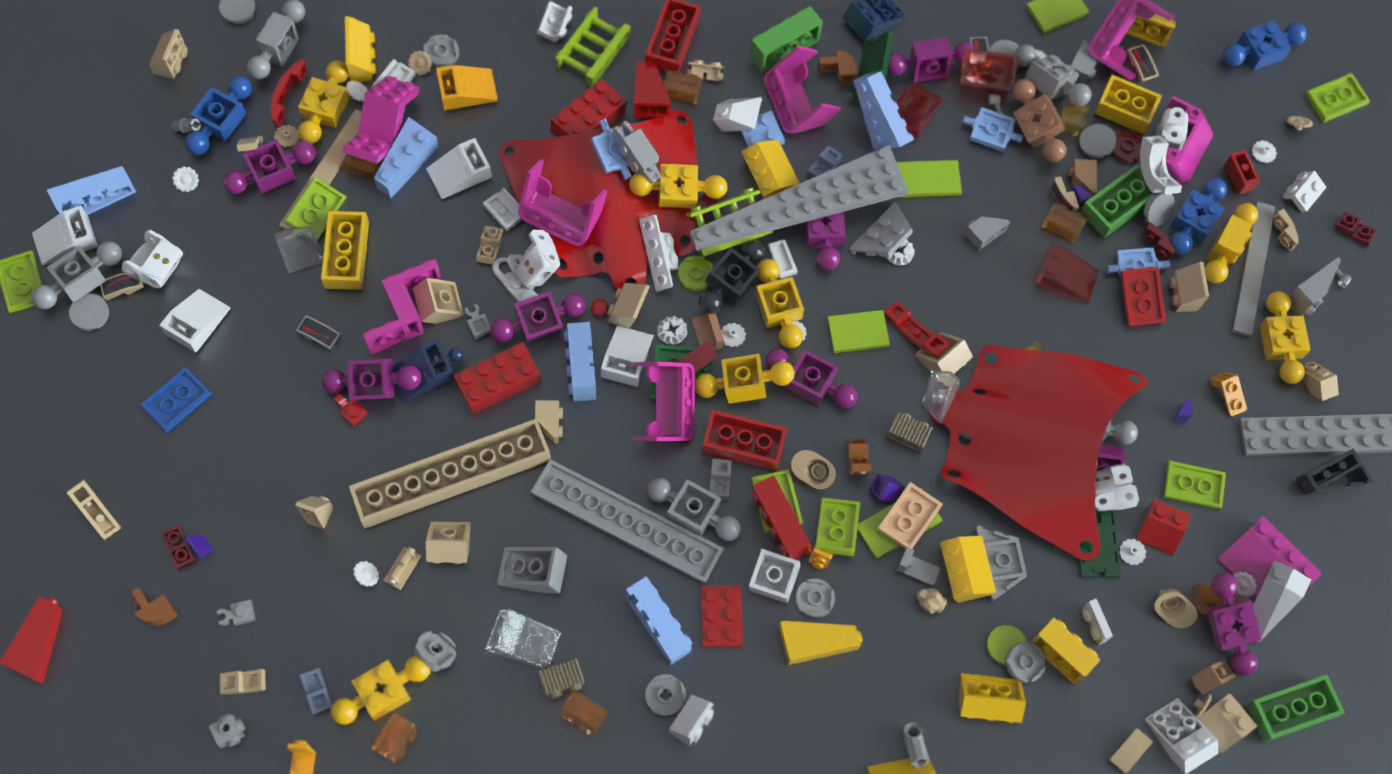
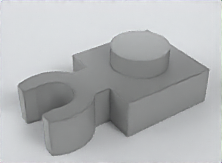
M474 304L475 312L471 313L468 311V308H465V313L470 318V320H467L468 326L474 338L477 339L490 333V324L485 313L479 315V306Z
M251 600L230 604V611L225 609L217 611L219 616L226 615L224 620L218 621L220 626H226L231 621H233L235 626L256 621Z

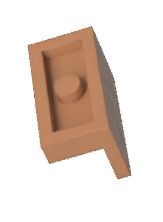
M716 313L692 318L699 346L708 341L714 350L723 348L724 339Z

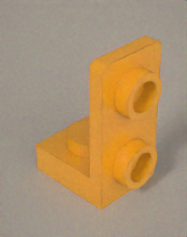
M1224 372L1210 378L1211 386L1222 389L1229 416H1234L1247 410L1238 375Z
M814 547L809 562L817 569H827L833 554L823 552Z
M294 741V744H288L287 748L293 753L290 774H313L316 752L305 741Z

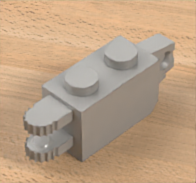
M624 121L621 124L624 133L617 126L612 129L615 138L619 142L617 144L619 152L626 158L633 172L644 175L652 184L661 177L655 165L659 161V156L642 130L634 131L629 122Z

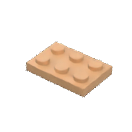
M910 482L877 530L904 549L907 547L913 549L943 504Z

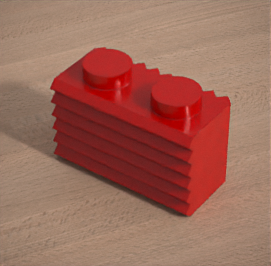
M1246 150L1231 153L1224 166H1226L1225 169H1227L1237 194L1253 191L1260 182V179Z

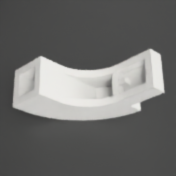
M1160 136L1143 137L1140 163L1144 180L1153 193L1161 192L1164 195L1181 193L1182 186L1169 175L1166 167V153L1169 143Z

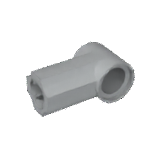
M910 722L904 727L903 743L907 748L911 766L916 768L923 767L929 763V757L922 736V727L918 723Z

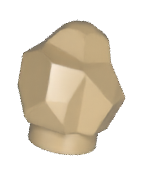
M921 589L917 593L919 605L930 614L937 612L940 614L944 610L947 599L943 598L937 589Z

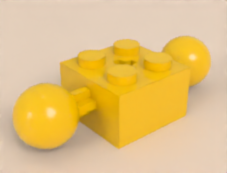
M335 60L327 65V81L314 77L311 78L298 106L301 117L307 120L302 122L298 128V136L301 141H308L311 144L316 143L322 134L319 124L332 128L337 127L349 100L346 87L338 85L345 82L349 76L344 62Z
M661 164L659 170L661 177L654 183L650 184L644 175L637 173L629 181L631 191L638 196H645L651 190H659V207L693 208L697 205L698 192H705L712 199H719L727 192V183L719 175H712L705 181H698V165Z
M1250 203L1238 205L1234 210V215L1230 217L1221 230L1206 258L1210 261L1204 268L1206 279L1209 282L1215 284L1223 282L1228 276V266L1230 264L1234 265L1237 258L1244 251V245L1252 235V232H1250L1252 224L1258 218V211L1254 205Z
M772 259L762 260L757 265V268L760 269L757 277L766 284L756 287L755 296L766 329L781 325L782 329L779 332L780 343L789 349L796 348L803 340V333L792 322L803 318L804 308L794 279L789 277L777 281L780 274V267L777 262Z
M1275 291L1266 300L1267 309L1275 314V317H1267L1259 326L1266 360H1284L1279 372L1281 379L1288 384H1297L1304 378L1305 369L1296 359H1303L1310 351L1304 316H1287L1286 312L1291 307V299L1285 292Z
M760 354L722 359L723 378L716 379L711 374H702L695 380V392L700 397L710 398L717 393L718 389H725L728 404L766 398L765 382L773 381L777 385L785 386L793 380L795 373L792 365L785 361H779L771 367V370L763 371Z
M413 656L405 663L404 670L396 674L391 663L387 660L352 680L359 696L352 700L341 698L335 701L331 707L332 719L341 725L350 724L355 720L358 710L366 706L369 714L375 721L411 700L402 684L409 680L421 682L429 676L431 670L417 656ZM380 687H384L382 694L378 691Z

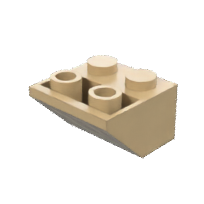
M174 29L162 34L149 63L153 74L174 79L176 74L179 73L181 62L187 55V48L179 30Z

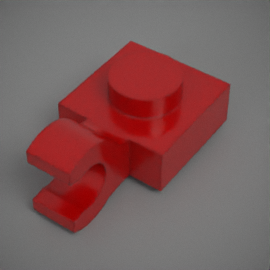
M340 393L333 398L334 402L342 408L339 412L340 415L353 427L368 414L355 400H351L348 403Z

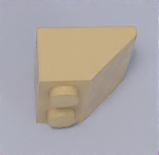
M1203 262L1176 270L1169 279V287L1173 292L1172 304L1175 306L1176 312L1198 311L1208 299L1209 292Z
M425 278L413 288L421 322L437 324L464 316L455 282Z
M625 283L622 289L618 287L614 296L617 299L615 305L611 304L607 312L610 315L608 322L616 326L630 328L637 318L650 286Z
M940 332L938 334L947 340L950 346L937 357L921 349L915 354V357L934 376L948 380L955 372L966 365L973 356L964 339Z
M430 522L426 538V562L436 564L442 562H452L454 564L467 563L470 522Z
M1230 693L1212 705L1198 718L1218 739L1219 754L1223 753L1257 727L1255 722Z

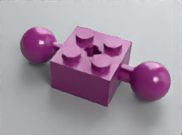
M947 38L913 42L910 57H904L897 52L890 54L887 73L894 76L900 75L906 67H909L913 82L947 78L951 61L955 60L960 65L970 64L976 55L975 48L968 42H961L951 50Z
M278 140L271 141L257 147V149L243 153L249 170L244 173L237 170L229 171L223 178V186L229 193L239 194L246 189L248 182L255 180L261 194L296 179L290 164L295 162L300 164L311 163L316 156L315 147L308 141H299L293 146L292 152L284 154Z
M844 212L804 222L807 248L821 247L816 255V261L819 267L824 270L834 269L839 264V252L833 247L844 246L846 238Z
M549 291L517 302L513 305L517 319L510 321L506 318H498L494 320L490 325V334L494 340L506 342L512 338L515 331L521 329L527 343L561 331L563 324L560 315L566 314L570 317L581 315L585 310V300L578 293H569L563 298L562 303L555 305ZM536 313L538 314V316L542 315L540 321L534 319Z
M773 349L767 354L765 362L769 370L779 361H785L792 365L795 373L794 378L785 386V389L817 406L820 405L826 393L832 395L834 402L841 408H850L856 403L858 394L852 385L841 384L838 386L832 383L837 374L838 366L805 349L796 364L790 361L789 355L782 349Z
M392 359L347 361L348 375H345L341 370L330 369L322 377V386L329 393H339L348 386L349 400L394 398L393 384H398L405 390H413L421 382L420 371L412 365L403 366L398 372L393 373Z
M1222 572L1215 575L1211 581V589L1216 596L1221 598L1222 603L1206 607L1214 642L1221 650L1234 648L1235 653L1231 658L1233 670L1240 675H1250L1256 670L1258 661L1254 653L1247 650L1246 644L1262 640L1253 603L1245 597L1234 600L1233 595L1238 588L1237 581L1233 575Z

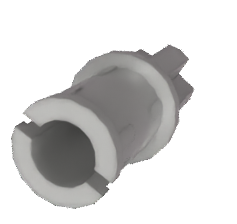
M182 118L181 120L172 121L170 127L174 131L188 133L192 130H199L201 125H196V123H200L198 119L189 120L188 118Z

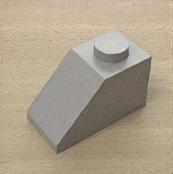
M1083 40L1071 67L1079 73L1076 81L1086 85L1088 79L1092 80L1096 70L1094 66L1096 60L1089 53L1087 41Z
M982 216L977 220L973 219L967 224L965 236L980 250L1005 232L1010 222L1007 219Z

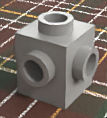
M224 715L217 719L218 722L209 726L217 745L221 748L227 745L234 746L241 741V738L245 737L242 731L245 729L242 720L240 718L237 719L234 715Z

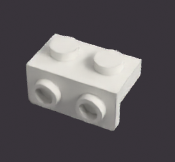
M549 1L537 33L553 42L563 38L567 31L565 26L572 18V7L568 6L564 9Z
M1315 171L1300 173L1283 195L1284 199H1292L1301 212H1306L1326 188Z

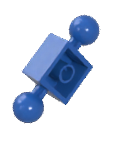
M1273 20L1244 30L1237 41L1238 44H1230L1223 50V61L1229 66H1238L1246 57L1253 70L1282 61L1291 50L1289 44L1298 45L1306 39L1307 29L1303 24L1293 22L1282 33L1276 21Z
M242 76L233 77L228 83L229 93L227 95L211 87L194 108L190 116L192 119L200 121L196 125H201V130L191 132L185 139V146L190 153L194 155L205 153L209 148L208 138L211 134L224 142L232 134L246 115L242 103L237 100L245 99L251 93V83L247 78Z
M1211 178L1207 180L1203 186L1204 195L1193 189L1170 226L1179 231L1174 233L1169 239L1175 254H1187L1192 249L1193 240L1202 245L1218 221L1225 207L1214 201L1221 200L1227 193V185L1222 179Z

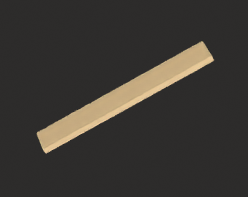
M355 109L279 224L280 228L292 234H298L299 231L284 222L314 177L330 185L349 154L342 152L343 145L359 133L361 111Z

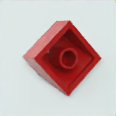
M1154 499L1147 507L1136 541H1140L1173 556L1186 532L1191 514Z

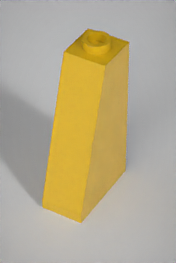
M781 621L779 624L788 665L858 650L861 645L860 643H862L861 632L857 631L854 625Z

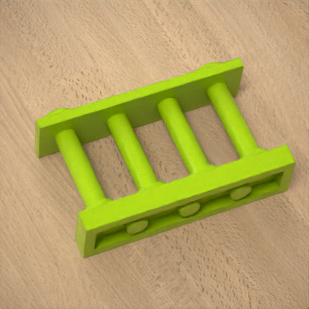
M594 7L591 12L589 11L586 14L583 23L564 48L557 52L555 56L556 68L560 69L565 62L584 73L586 85L593 86L630 38L631 26L624 23L621 29H617L598 18V8ZM595 24L613 34L614 38L612 41L607 42L589 32V29ZM585 37L605 49L602 54L598 55L580 45L579 42ZM573 50H576L594 60L595 64L588 68L569 56Z
M753 187L742 191L743 194L703 208L701 205L693 207L691 212L686 213L687 217L695 216L699 228L705 225L703 213L712 210L715 220L722 218L720 207L730 205L731 212H736L739 210L737 201L747 199L750 206L755 203L754 196L760 194V190H753ZM768 231L700 249L698 252L700 256H707L773 232Z

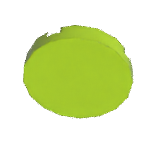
M702 256L687 257L678 268L679 282L689 291H704L710 287L705 283V280L714 267L710 261Z
M1002 625L996 627L990 633L986 649L992 659L998 662V664L1006 666V655L1009 649L1017 643L1027 641L1019 629L1010 625Z

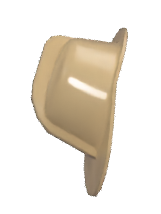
M802 450L797 452L792 459L791 468L793 473L816 489H825L834 482L836 477L834 466L816 452Z
M1176 589L1160 590V594L1154 604L1157 614L1175 628L1181 629L1191 626L1198 616L1195 606Z

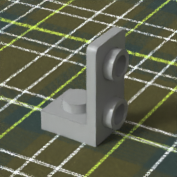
M907 547L896 571L933 586L940 568L912 556L914 550Z

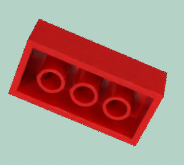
M666 0L645 53V61H655L658 70L679 76L700 20L701 6L682 0Z
M600 79L551 118L550 133L555 137L602 129L599 121L604 119L611 126L626 113L628 100Z
M523 342L453 375L455 384L472 415L541 382L540 372Z
M712 410L702 445V453L777 471L787 428Z
M773 475L753 485L752 500L756 508L761 507V517L765 525H770V534L774 542H779L781 555L798 560L810 554L811 544L775 476Z

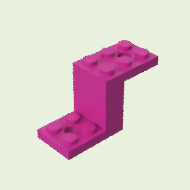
M386 76L365 92L359 133L343 145L342 152L376 164L388 154L401 131L405 105L419 94L420 87L414 86L411 82L399 81L393 76Z
M435 259L424 261L419 266L407 268L402 273L389 275L382 280L387 299L397 320L388 321L383 326L371 328L363 334L371 355L424 333L420 317L409 294L414 293L413 288L425 278L441 280L439 267Z

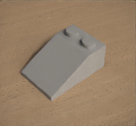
M1339 257L1300 284L1289 296L1291 299L1290 308L1297 316L1311 315L1324 302L1322 298L1327 294L1341 259Z
M505 547L497 585L538 593H560L567 555L557 547Z

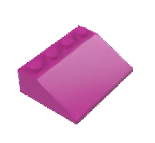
M1264 516L1217 559L1232 575L1241 571L1252 576L1257 585L1256 592L1253 595L1255 598L1274 560L1310 578L1309 586L1322 574Z

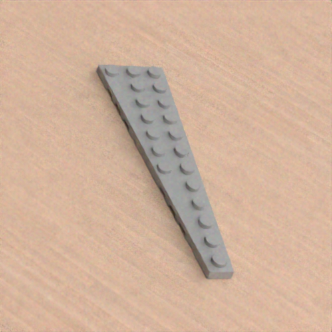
M890 145L694 229L690 232L697 251L901 197L908 194V189Z

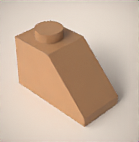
M1075 159L1072 166L1070 165L1068 168L1071 184L1082 187L1093 196L1096 195L1097 160Z
M1224 659L1191 678L1196 690L1204 695L1235 678L1236 675Z

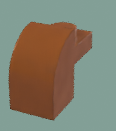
M836 50L835 57L824 56L819 58L818 73L836 72L838 84H851L857 78L856 62L847 52Z
M846 439L848 473L868 474V471H871V462L868 459L867 440Z
M139 587L132 591L135 597L132 601L138 609L135 615L145 624L161 626L178 616L164 595L150 603Z

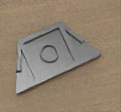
M894 202L849 248L851 254L856 255V252H866L867 256L879 255L880 257H890L913 233L911 226L897 203Z
M976 526V535L982 536L997 592L990 595L991 601H994L1027 577L1021 546L1017 537L1006 536L1001 532L995 530L993 532L983 529L982 526Z

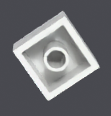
M762 549L749 584V590L788 604L800 569V561Z

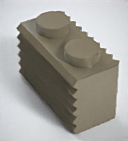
M897 412L886 437L921 453L933 428L929 427V424L925 421L918 422L911 419L912 417L907 413Z
M577 658L538 671L546 698L556 699L561 697L565 691L577 692L585 685Z

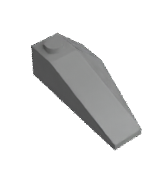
M1275 560L1253 604L1262 639L1304 597L1311 581L1310 578L1295 569Z

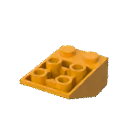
M458 65L436 68L444 110L498 101L491 69Z

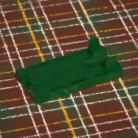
M888 31L879 35L877 39L872 38L864 42L858 78L868 73L881 71L886 81L894 39L892 32ZM850 85L848 93L854 97L853 103L860 105L856 88Z
M1095 509L1100 538V552L1091 560L1082 561L1078 559L1080 578H1096L1097 574H1103V578H1120L1121 570L1115 511H1097ZM1083 541L1079 549L1084 554H1088L1093 550V544L1090 541Z

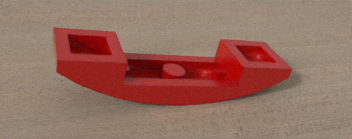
M301 59L291 66L275 88L271 101V117L276 129L280 128L286 115L283 104L293 83L301 85L308 71L305 60Z
M896 301L884 310V315L895 328L926 353L937 357L950 346V343L937 332L933 334L910 315V310L900 302Z

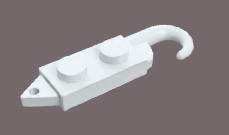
M506 257L498 258L492 265L495 276L517 302L538 296L533 289H527L523 286L513 272L503 274L499 269V265L502 262H507Z

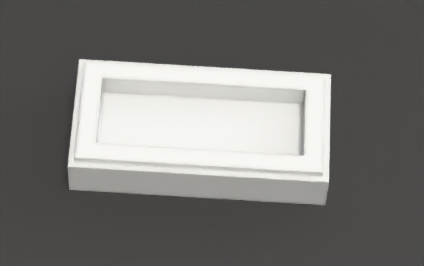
M785 239L767 244L772 260L777 262L780 267L779 279L797 274V268Z

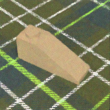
M84 479L67 490V494L104 540L121 528Z
M310 496L297 501L295 505L306 523L321 529L325 528L333 511L330 500L324 496H319L318 498Z

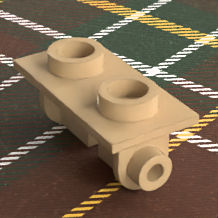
M693 60V62L688 63L692 69H688L687 76H691V78L703 79L704 73H707L706 80L718 82L723 80V73H720V70L724 71V66H721V63L710 62V65L703 64V61Z
M404 546L383 581L401 590L420 560L421 555L416 553L413 548H406Z

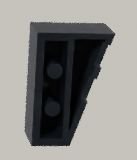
M1354 448L1340 453L1296 478L1306 495L1360 487L1373 483Z

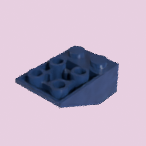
M857 0L851 2L842 18L865 42L878 37L905 19L906 15L892 0Z

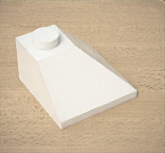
M762 98L728 99L717 104L713 121L722 132L754 130Z

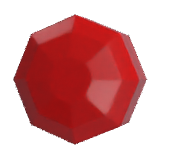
M599 298L592 302L590 308L593 316L597 318L607 316L609 305L606 300Z

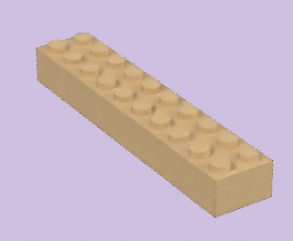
M537 419L350 485L349 488L361 523L365 529L549 462L551 456Z

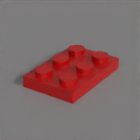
M1159 267L1120 271L1127 327L1166 322Z
M741 586L701 587L702 647H743Z

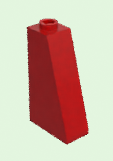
M636 61L634 117H671L670 98L655 61Z
M38 597L0 660V664L40 684L43 683L63 609L58 606V601L47 597V599Z

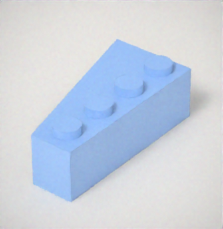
M881 71L868 73L855 79L854 84L873 150L881 149L890 145V148L901 147L914 140L905 128L907 126L905 120H901L897 112L899 108L890 97L891 91Z
M408 117L374 177L377 189L389 198H392L439 148L437 137Z
M123 166L47 190L59 213L82 206L87 215L136 192Z
M590 322L568 323V330L564 331L565 342H569V348H565L566 360L570 359L571 365L567 366V376L572 377V383L568 384L569 395H573V401L596 400Z
M647 576L626 589V600L670 665L691 652L690 645H692L690 638L686 634L683 635L679 622L675 617L671 616L668 606L661 600L657 590Z

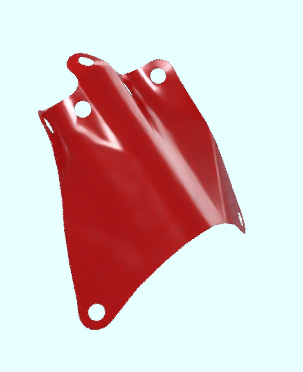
M674 110L671 111V117H657L630 124L634 131L642 130L658 154L659 161L655 164L658 171L661 164L697 165L693 123L690 117L683 111ZM678 115L683 116L687 120L686 125H682L677 121ZM602 129L537 140L512 139L505 142L500 149L499 157L519 205L527 172L540 159L544 160L541 176L550 181L552 185L551 194L583 209L587 201H594L604 189L608 190L601 215L583 245L575 246L548 233L555 245L558 258H562L567 264L565 270L558 268L555 271L557 275L561 277H582L598 272H606L610 275L616 290L618 287L622 289L625 280L629 277L634 278L637 284L646 285L649 260L645 251V243L639 220L651 215L657 216L660 232L671 234L677 257L686 255L695 249L690 232L696 229L695 216L687 217L686 214L691 212V208L659 207V190H651L645 196H638L629 187L630 178L625 180L621 170L605 174L590 141L591 138L602 134ZM508 146H514L515 151L513 155L506 157L504 154L505 149ZM628 166L631 176H633L635 172H633L630 166ZM533 225V227L535 228V230H542V229H540V228H538V227H536V226ZM683 235H688L691 239L688 247H682L680 244V239ZM596 252H601L604 256L603 262L599 265L593 260Z
M988 344L979 352L977 365L967 388L962 391L944 393L938 396L930 406V418L933 422L946 425L951 435L946 461L940 474L944 479L962 485L980 495L1021 526L1069 552L1078 559H1094L1100 552V538L1095 514V481L1102 439L1116 411L1128 397L1145 388L1147 380L1136 371L1073 354L1006 348ZM993 352L997 355L998 361L996 364L990 365L985 361L987 353ZM1129 375L1138 376L1141 382L1135 383L1131 381ZM983 389L987 393L979 395L975 394L973 390ZM940 401H944V409L937 412L935 405ZM961 433L970 435L971 443L965 446L959 443L958 437ZM948 471H958L961 473V476L952 477L948 475ZM1083 541H1090L1093 544V550L1088 554L1082 553L1079 549Z

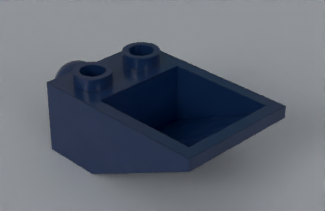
M436 339L420 346L394 364L393 373L398 372L401 367L406 365L416 367L421 373V382L413 390H405L398 384H395L403 403L453 381V375L455 374L449 362H460L464 357L463 350L459 347H453L445 355L439 340Z

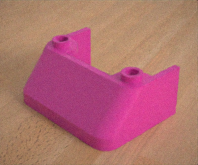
M1118 0L1089 44V53L1131 80L1135 78L1136 74L1122 66L1126 59V52L1118 44L1137 15L1143 19H1150L1157 13L1168 21L1173 20L1175 16L1149 0Z
M797 46L771 68L764 77L765 86L782 128L786 133L795 134L820 127L842 110L839 106L821 103L812 111L801 83L808 76L806 63L818 53L815 49Z
M1173 96L1166 109H1173L1175 107L1183 109L1188 114V125L1193 127L1181 151L1175 148H1168L1166 153V167L1169 175L1181 186H1184L1191 179L1213 137V132L1199 108ZM1140 158L1138 159L1136 165H1137L1138 163L1141 165V163H1140Z
M540 159L527 172L518 214L523 221L575 246H581L588 239L601 215L608 190L604 189L594 201H587L583 209L551 194L552 185L550 181L541 176L544 160Z
M634 362L633 366L646 367L647 379L652 383H656V421H651L647 424L645 429L646 437H633V441H690L694 436L695 370L693 365L690 363Z

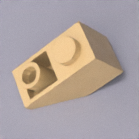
M1308 362L1304 365L1305 375L1303 381L1311 395L1321 401L1339 395L1336 374L1315 362Z
M536 400L535 419H537L541 431L555 444H559V437L563 435V426L559 425V419H563V407H559V401Z

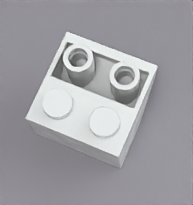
M691 695L670 727L669 733L688 746L691 745L692 741L696 743L702 734L703 729L701 727L703 724L707 726L713 717V703Z

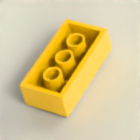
M328 211L321 275L325 289L363 290L369 220L366 212Z

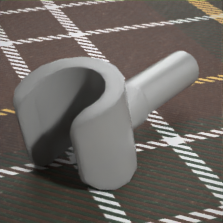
M997 94L990 95L988 97V104L995 105L997 113L1002 114L1000 96Z
M1337 268L1336 274L1340 278L1337 284L1344 289L1349 285L1351 277L1348 274H1343Z

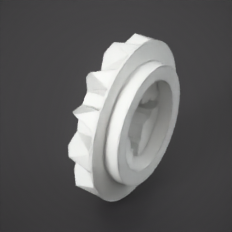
M906 239L898 247L899 249L905 248L902 252L903 254L894 252L890 257H886L888 261L895 265H905L912 260L914 249L912 243H909Z
M675 315L673 317L666 316L665 319L660 320L657 334L661 341L666 344H679L686 338L687 325L683 322L682 318L679 319ZM669 324H670L673 328H677V329H675V335H674V333H672V331H669V332H668V330H669Z

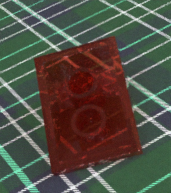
M964 48L960 84L988 92L1009 95L1013 91L1018 55Z
M914 82L910 84L895 102L899 108L897 112L901 120L904 119L907 124L905 128L908 134L918 138L944 98Z
M1051 243L1035 284L1088 303L1099 270L1070 250Z

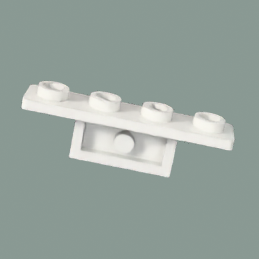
M656 215L642 218L639 222L656 291H662L671 288L673 283L670 271L679 268L678 258L673 246L674 240L670 233L660 232Z

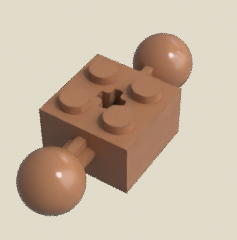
M1027 79L1017 81L1012 88V94L1017 101L1024 102L1025 106L1016 110L1013 114L1028 143L1034 148L1045 143L1043 147L1044 157L1051 162L1062 160L1066 155V146L1063 141L1055 139L1054 136L1066 130L1051 99L1046 94H1043L1034 100V84Z

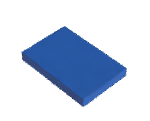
M184 367L140 406L168 433L212 394Z

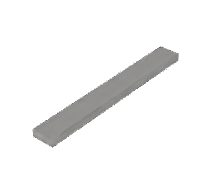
M1257 202L1255 205L1258 211V218L1252 224L1253 226L1250 231L1252 235L1248 242L1232 333L1251 337L1275 211V206Z

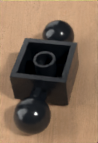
M758 240L745 242L741 249L742 255L733 248H730L719 260L705 280V283L714 290L703 292L698 300V305L702 312L705 314L717 313L722 307V297L726 298L733 305L738 301L760 272V269L753 265V263L760 262L765 255V248Z

